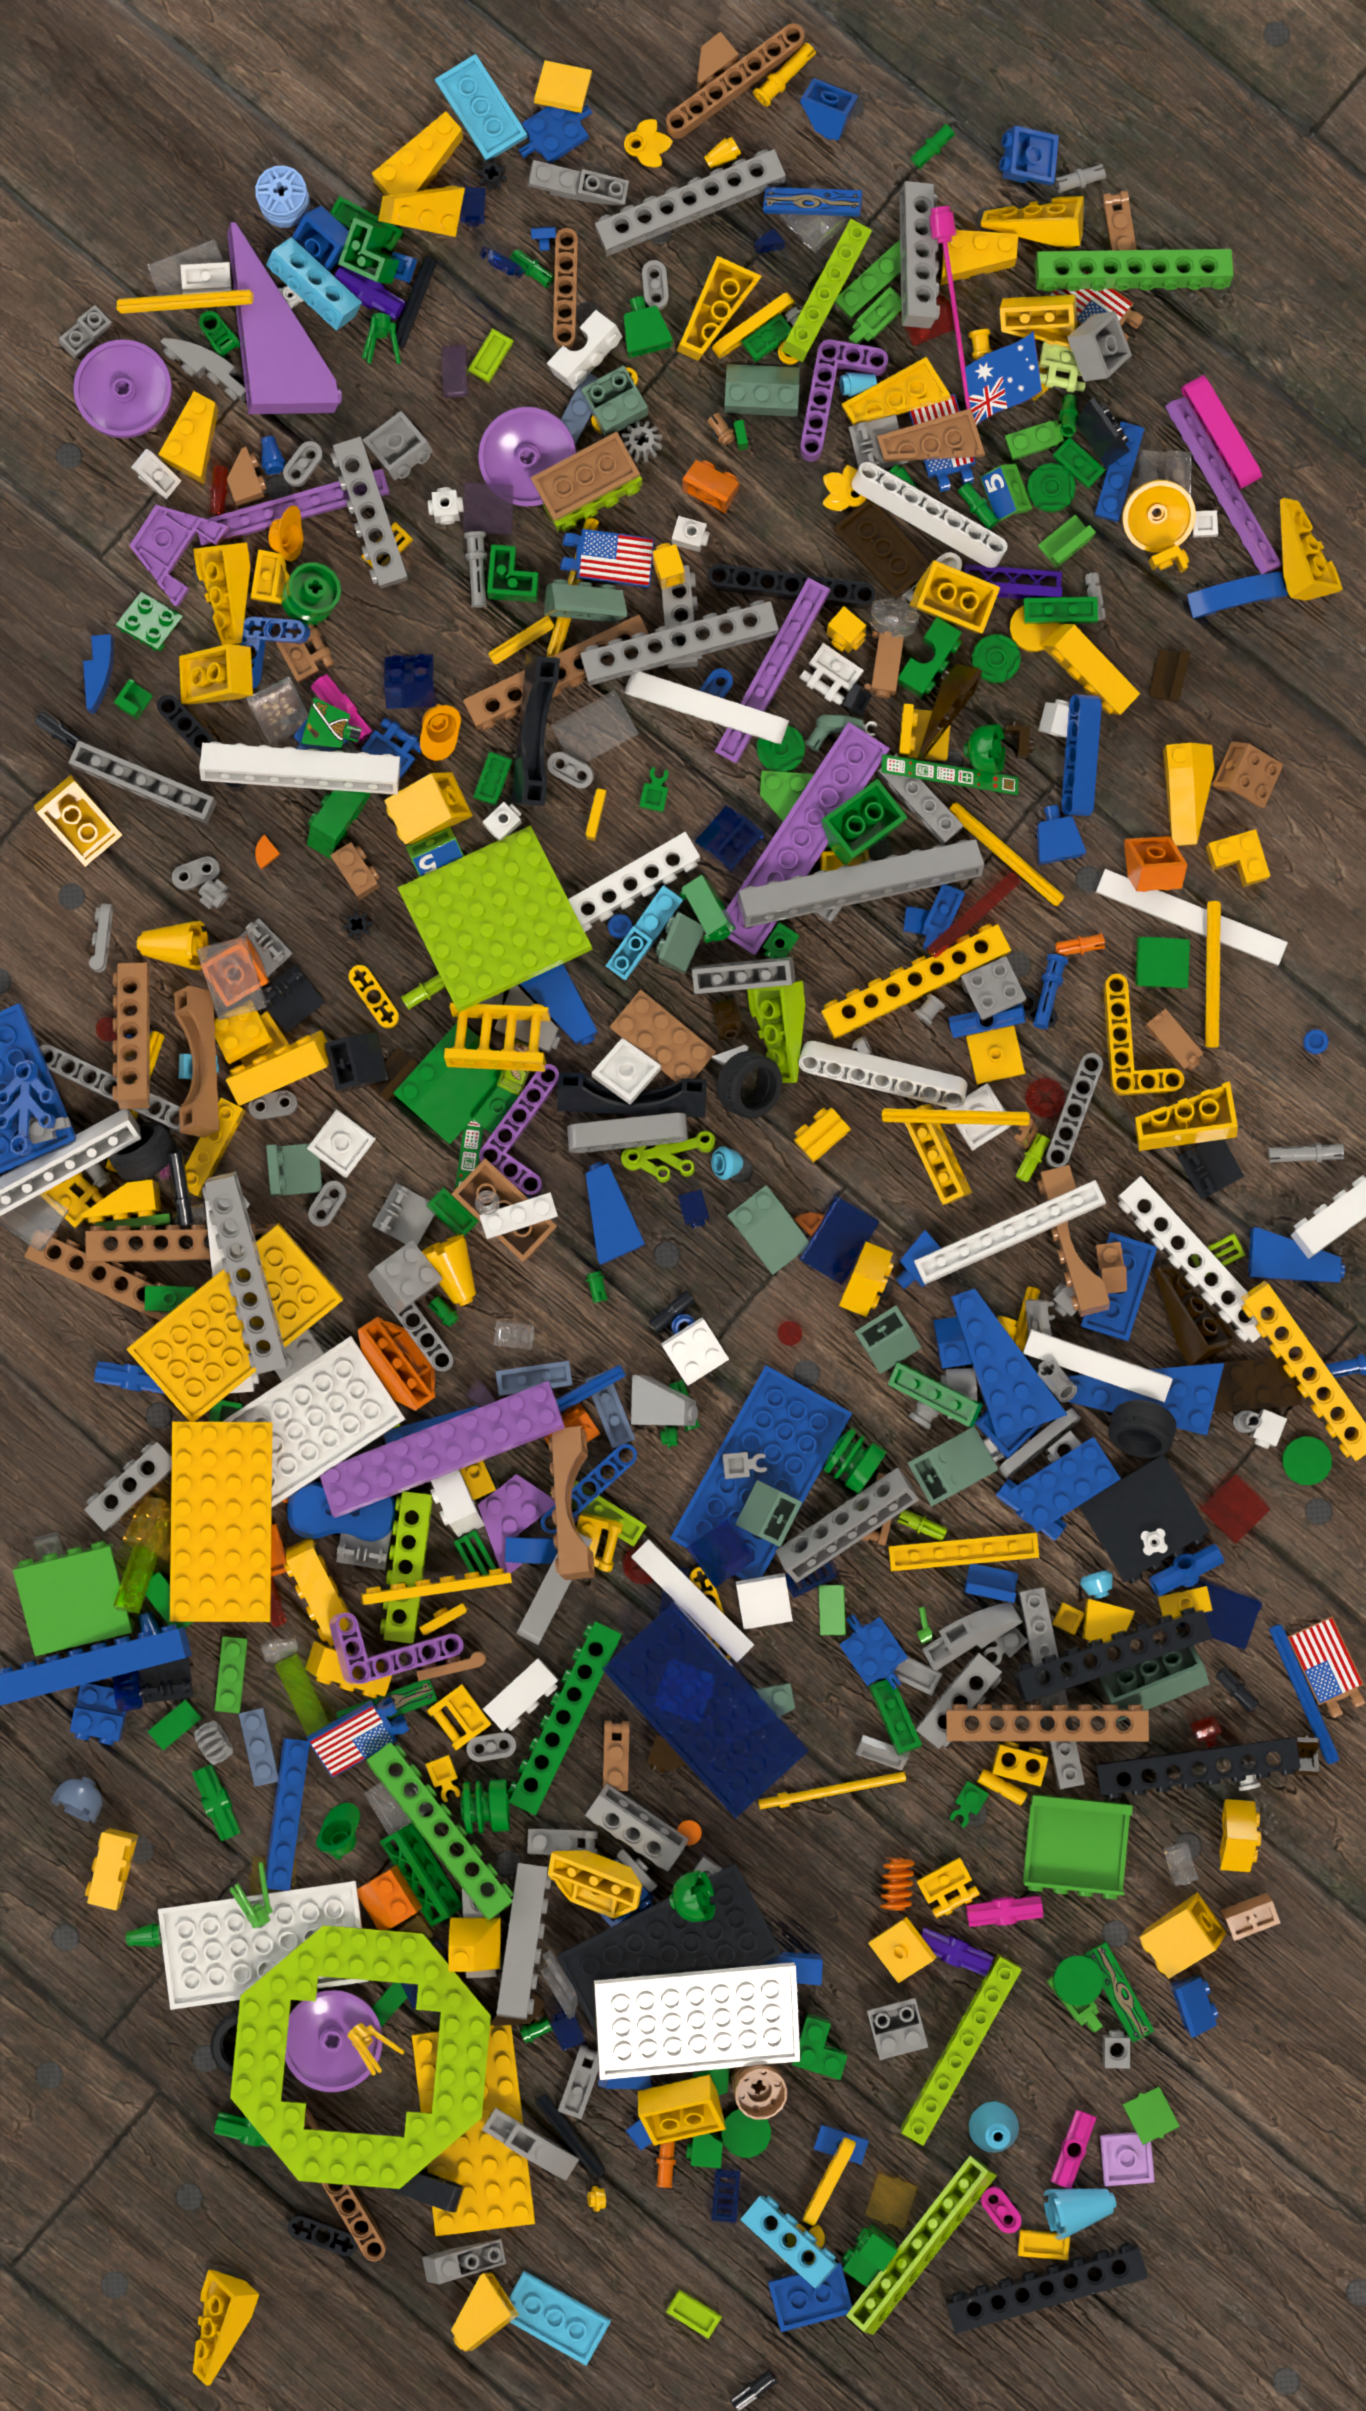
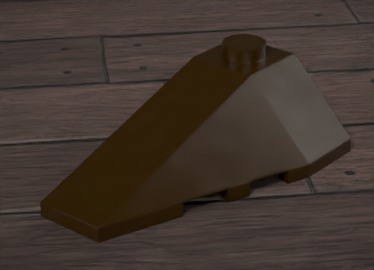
M956 664L951 671L947 669L941 676L939 681L942 684L917 760H924L975 694L983 672L981 669Z
M1172 1263L1157 1267L1154 1270L1177 1346L1190 1366L1204 1362L1238 1342L1229 1325L1219 1315L1216 1317L1207 1307L1209 1304L1204 1298L1200 1299L1192 1291L1193 1286Z

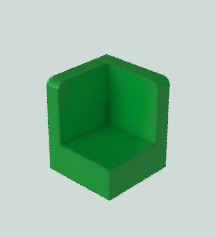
M129 679L114 701V704L138 720L153 696L138 686L135 681Z
M220 1400L211 1408L209 1422H222L245 1407V1404Z

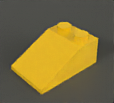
M226 644L179 656L182 705L237 700L253 696L251 647Z
M72 775L68 776L34 805L37 814L84 866H87L122 836L121 832Z

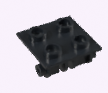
M293 965L257 994L262 1003L287 1033L326 1003L296 965Z
M1224 1139L1204 1142L1178 1156L1181 1165L1201 1200L1244 1177Z
M189 1657L140 1670L142 1681L141 1696L144 1697V1703L194 1697Z

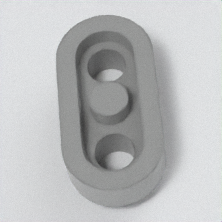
M652 260L647 262L642 269L644 300L647 307L657 306L659 310H662L669 301L667 273L663 263ZM652 272H657L659 276L657 278H651L650 274ZM658 295L661 297V300L654 302L652 300L653 296Z
M307 441L303 443L284 467L283 475L289 485L299 487L305 484L321 463L323 452L316 442ZM309 452L315 453V457L313 459L307 458V454ZM295 471L301 473L299 478H293L292 474Z
M556 752L548 759L547 767L550 773L577 788H585L594 780V770L592 767L566 752ZM559 759L565 762L564 768L558 767L557 761ZM580 771L586 773V779L582 780L579 778L578 774Z
M202 857L178 866L172 873V881L178 889L188 891L204 885L209 879L212 881L216 880L220 875V865L212 857ZM211 865V871L205 873L203 872V867ZM187 873L188 879L186 881H181V874Z
M290 1091L272 1092L250 1101L248 1109L250 1114L258 1120L291 1115L297 1110L298 1100ZM284 1098L289 1100L287 1107H282L280 1104ZM260 1102L265 1104L263 1111H257L256 1109L257 1104Z
M330 1181L323 1186L308 1212L309 1219L314 1225L325 1227L332 1222L347 1196V1191L343 1184L338 1181ZM333 1189L339 1191L337 1198H331L330 1192ZM320 1210L326 1212L324 1219H318L317 1213Z
M508 1732L476 1736L469 1741L467 1754L472 1760L477 1762L506 1758L514 1753L517 1745L516 1739ZM501 1740L508 1741L509 1747L507 1749L500 1747L499 1743ZM477 1744L484 1746L482 1753L476 1752L475 1746Z

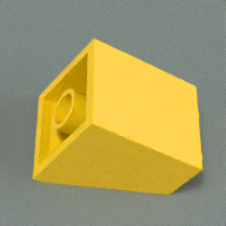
M452 772L431 773L399 791L398 795L394 794L384 800L387 805L386 811L389 817L394 820L397 827V835L404 844H413L473 816Z
M1197 1892L1146 1928L1139 1938L1143 1949L1154 1958L1158 1970L1169 1979L1216 1951L1227 1932Z

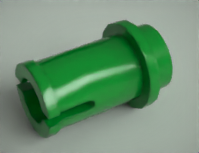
M601 1271L587 1274L588 1279L585 1280L589 1282L592 1302L608 1300L603 1282L605 1276L602 1275Z
M437 1296L428 1305L443 1321V1325L451 1327L459 1319L458 1312L456 1310L453 1311L440 1296Z
M547 2016L539 2019L537 2023L533 2022L527 2026L524 2024L523 2028L519 2029L525 2043L529 2041L533 2043V2039L553 2031Z

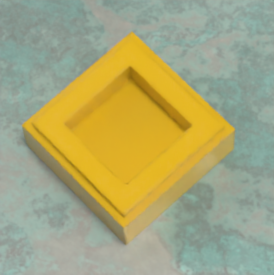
M1062 1602L1052 1625L1075 1635L1085 1613Z

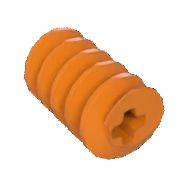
M886 1857V1859L890 1860V1863L884 1864L883 1868L890 1870V1873L883 1874L882 1877L889 1880V1883L883 1884L881 1887L888 1890V1893L882 1894L881 1898L888 1901L885 1904H881L880 1908L905 1911L907 1910L905 1909L906 1907L912 1905V1901L905 1898L913 1894L912 1891L906 1889L913 1886V1881L907 1879V1877L913 1876L914 1871L908 1869V1867L914 1866L915 1862L911 1859Z

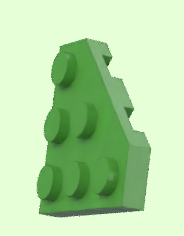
M762 771L760 797L770 806L778 818L784 822L814 774ZM829 844L825 849L830 850Z

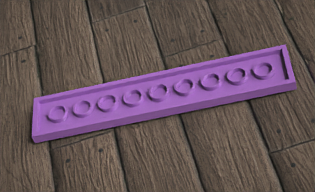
M848 722L739 891L748 886L759 887L771 881L782 882L790 880L795 876H808L829 844L821 820L867 786L882 763V755H887L890 748ZM738 891L726 909L736 927L727 938L756 956L778 921L745 928L738 906Z
M546 1381L340 1462L320 1475L332 1516L337 1518L564 1429L565 1425L549 1381Z

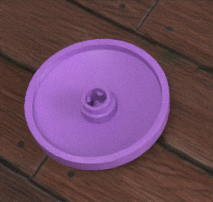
M114 340L94 348L82 360L74 379V398L81 415L95 430L110 437L131 438L150 431L163 419L172 399V381L165 363L154 350L136 341Z
M518 407L499 415L486 429L479 446V466L489 488L503 500L519 506L541 505L543 501L535 489L531 477L576 454V446L571 432L557 416L537 407Z
M335 1989L317 1992L316 2002H299L289 2014L285 2061L295 2077L305 2085L324 2092L344 2091L365 2080L371 2073L347 2035L359 2023H363L365 2027L372 2025L377 2032L382 2034L380 2022L373 2009L357 1995ZM372 2036L373 2042L367 2048L378 2063L382 2050V2041Z

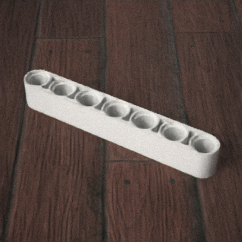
M864 462L859 466L851 483L852 488L858 494L988 568H994L999 564L1008 547L1002 537L873 463Z
M643 672L631 674L624 691L625 694L777 744L782 743L789 722L787 719Z
M808 1041L802 1047L799 1066L804 1072L952 1109L960 1108L965 1103L967 1082L961 1077L817 1041Z

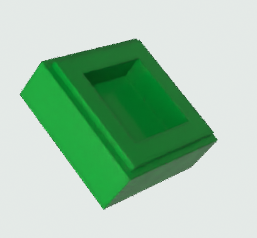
M735 421L734 430L737 448L739 451L748 449V441L744 421Z

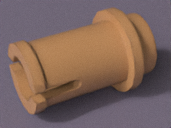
M716 413L713 416L718 424L712 417L707 420V423L710 424L719 437L718 442L728 445L736 438L734 435L735 430L729 428L721 413Z

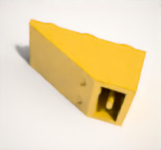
M154 1180L127 1182L82 1213L81 1218L88 1220L89 1223L94 1225L98 1222H106L108 1218L123 1220L129 1219L133 1215H138V1217L156 1215V1213L162 1212L159 1183Z

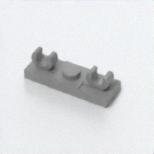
M1038 1299L1025 1300L1028 1336L1031 1329L1052 1336L1049 1320H1053L1055 1315L1048 1314V1307L1053 1306L1054 1302ZM1030 1356L1031 1366L1038 1373V1366L1044 1360Z

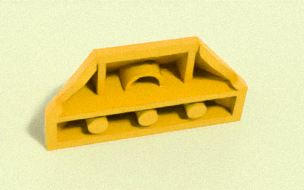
M588 1850L553 1851L551 1853L548 1876L552 1880L554 1879L558 1888L570 1902L614 1919L638 1908L642 1884L631 1867Z

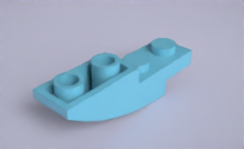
M663 885L636 925L632 927L606 964V967L626 980L667 926L670 917L674 915L684 899Z

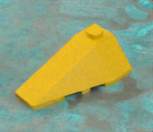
M1084 196L1051 198L1052 203L1038 205L1037 201L1029 202L1028 206L1018 209L1016 206L986 210L983 213L981 227L1002 233L1018 234V237L1055 247L1073 248L1080 246L1083 235Z
M1282 498L1280 500L1283 575L1288 594L1291 598L1307 601L1340 592L1343 588L1336 568L1332 561L1327 562L1321 551L1324 549L1321 541L1318 542L1311 533L1313 526L1300 502Z
M247 542L193 549L199 581H203L207 590L205 598L207 602H211L215 612L213 614V621L222 645L242 643L250 574Z
M1198 743L1166 745L1163 749L1171 838L1176 846L1196 845L1214 773L1212 745Z
M208 2270L201 2291L200 2301L204 2302L203 2316L198 2317V2325L201 2326L200 2340L196 2341L193 2373L206 2386L211 2385L250 2321L259 2297V2293L246 2281L215 2270Z

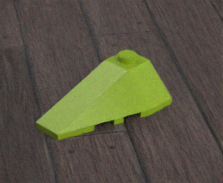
M795 981L792 985L747 989L752 1018L756 1017L760 1027V1031H758L760 1039L764 1038L768 1049L766 1056L779 1067L783 1080L782 1083L797 1082L805 1014L803 981Z

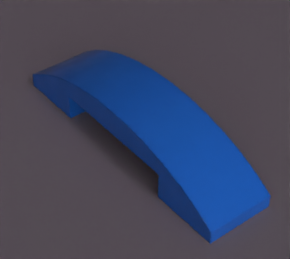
M1281 571L1251 576L1187 594L1192 619L1215 614L1220 610L1261 600L1264 602L1285 597L1288 594Z

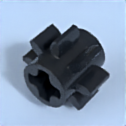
M494 160L493 164L483 162V171L477 170L478 176L482 177L479 181L480 187L486 185L489 193L492 189L496 188L501 191V183L507 182V177L502 175L506 171L505 166L499 168L496 160ZM492 173H495L496 176L493 177V180L488 178L491 177Z
M354 910V916L351 918L345 916L348 925H344L342 928L343 930L351 931L348 934L349 939L355 935L361 942L363 935L371 936L368 927H372L374 924L373 922H366L368 918L367 913L360 916L357 910ZM362 921L363 929H356L354 931L355 928L352 924Z

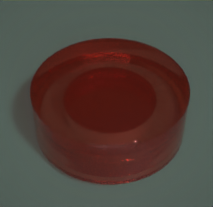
M786 1321L778 1328V1339L784 1345L793 1346L801 1340L802 1329L796 1322Z

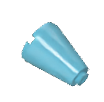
M996 2101L982 2104L972 2113L969 2121V2133L973 2142L980 2149L991 2153L1008 2149L1015 2142L1019 2131V2123L1015 2113L1007 2105Z
M1048 2189L1044 2192V2197L1048 2196V2202L1044 2203L1046 2218L1051 2232L1057 2231L1058 2235L1055 2236L1057 2240L1065 2239L1111 2215L1113 2208H1116L1115 2196L1113 2193H1109L1107 2189Z

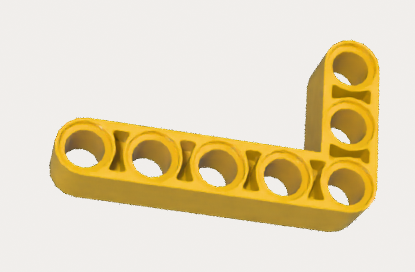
M1121 974L1111 975L1105 981L1103 987L1111 1090L1119 1096L1172 1093L1177 1091L1184 1084V1076L1178 1069L1134 1071L1128 982ZM1118 980L1122 985V990L1120 992L1112 991L1109 986L1110 981ZM1118 1004L1122 1006L1124 1010L1123 1015L1120 1017L1113 1015L1111 1011L1112 1005ZM1115 1029H1122L1125 1032V1039L1123 1041H1117L1113 1037ZM1117 1053H1123L1127 1057L1126 1065L1121 1066L1115 1062V1055ZM1169 1074L1175 1075L1178 1079L1177 1086L1170 1087L1166 1083V1076ZM1143 1076H1149L1153 1079L1152 1088L1143 1087L1141 1084ZM1122 1077L1128 1080L1129 1087L1127 1090H1121L1117 1087L1116 1082L1118 1078Z

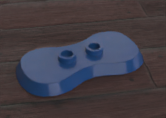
M312 1481L289 1497L287 1518L293 1532L306 1539H318L331 1534L344 1533L372 1542L383 1539L391 1530L393 1531L394 1520H397L396 1499L393 1495L334 1518L323 1484Z

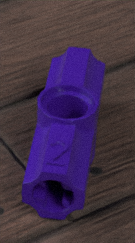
M339 267L335 278L362 302L361 305L387 314L394 321L399 318L406 304L404 300L385 290L381 283L367 277L365 278L346 267Z
M926 1927L923 1928L920 1934L933 1953L940 1957V1960L959 1968L962 1966L986 1977L992 1964L993 1955L969 1946V1943L956 1937H947Z

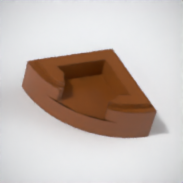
M815 1212L804 1213L794 1219L811 1237L828 1220L826 1216Z

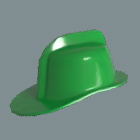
M341 1803L335 1806L326 1816L316 1839L317 1848L322 1852L333 1855L337 1860H341L343 1855L351 1852L357 1843L355 1832L360 1821V1811L355 1804Z

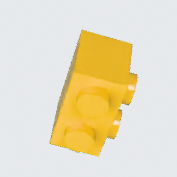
M843 607L828 624L826 635L832 639L831 644L841 652L845 650L849 653L852 649L857 650L865 641L866 624L847 608Z

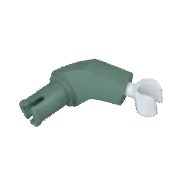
M821 715L816 719V728L807 741H805V744L810 749L818 752L827 736L842 733L848 722L874 737L876 734L869 733L867 727H877V724L870 721L865 725L862 719L847 715Z

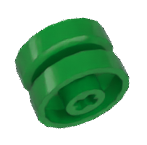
M314 562L298 566L282 589V607L293 620L304 622L307 625H317L326 620L338 603L341 595L340 581L336 574L325 565Z

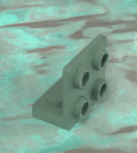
M311 1143L288 1146L266 1145L270 1193L272 1196L321 1191L320 1159L307 1150Z

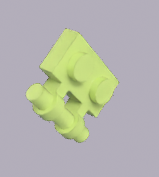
M1044 341L1041 348L1039 367L1047 368L1048 371L1047 374L1040 373L1041 383L1049 388H1053V386L1066 388V391L1072 393L1074 390L1084 392L1086 383L1077 381V376L1082 375L1078 369L1073 351L1069 350L1068 347L1057 344H1046ZM1056 371L1069 373L1068 379L1057 377Z

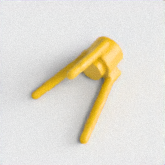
M359 2023L350 2030L347 2037L360 2054L370 2073L376 2075V2071L381 2073L382 2069L367 2048L373 2042L372 2036L400 2054H404L405 2051L377 2032L372 2025L365 2027L363 2023Z

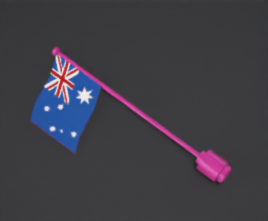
M941 206L930 209L932 240H937L938 244L943 243L966 410L971 408L975 424L977 425L993 414L1023 403L1042 391L1034 331H1032L1020 341L990 352L965 367L948 250V242H952V237L956 236L953 212H950V206Z

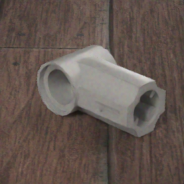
M1044 1360L1038 1366V1376L1060 1402H1068L1075 1396L1077 1386L1066 1376L1054 1360Z

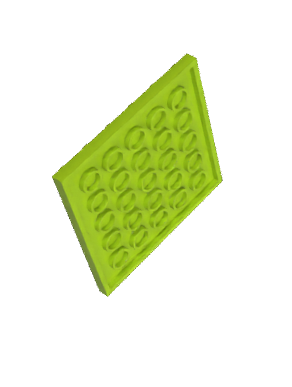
M531 826L398 887V891L458 1013L593 950Z

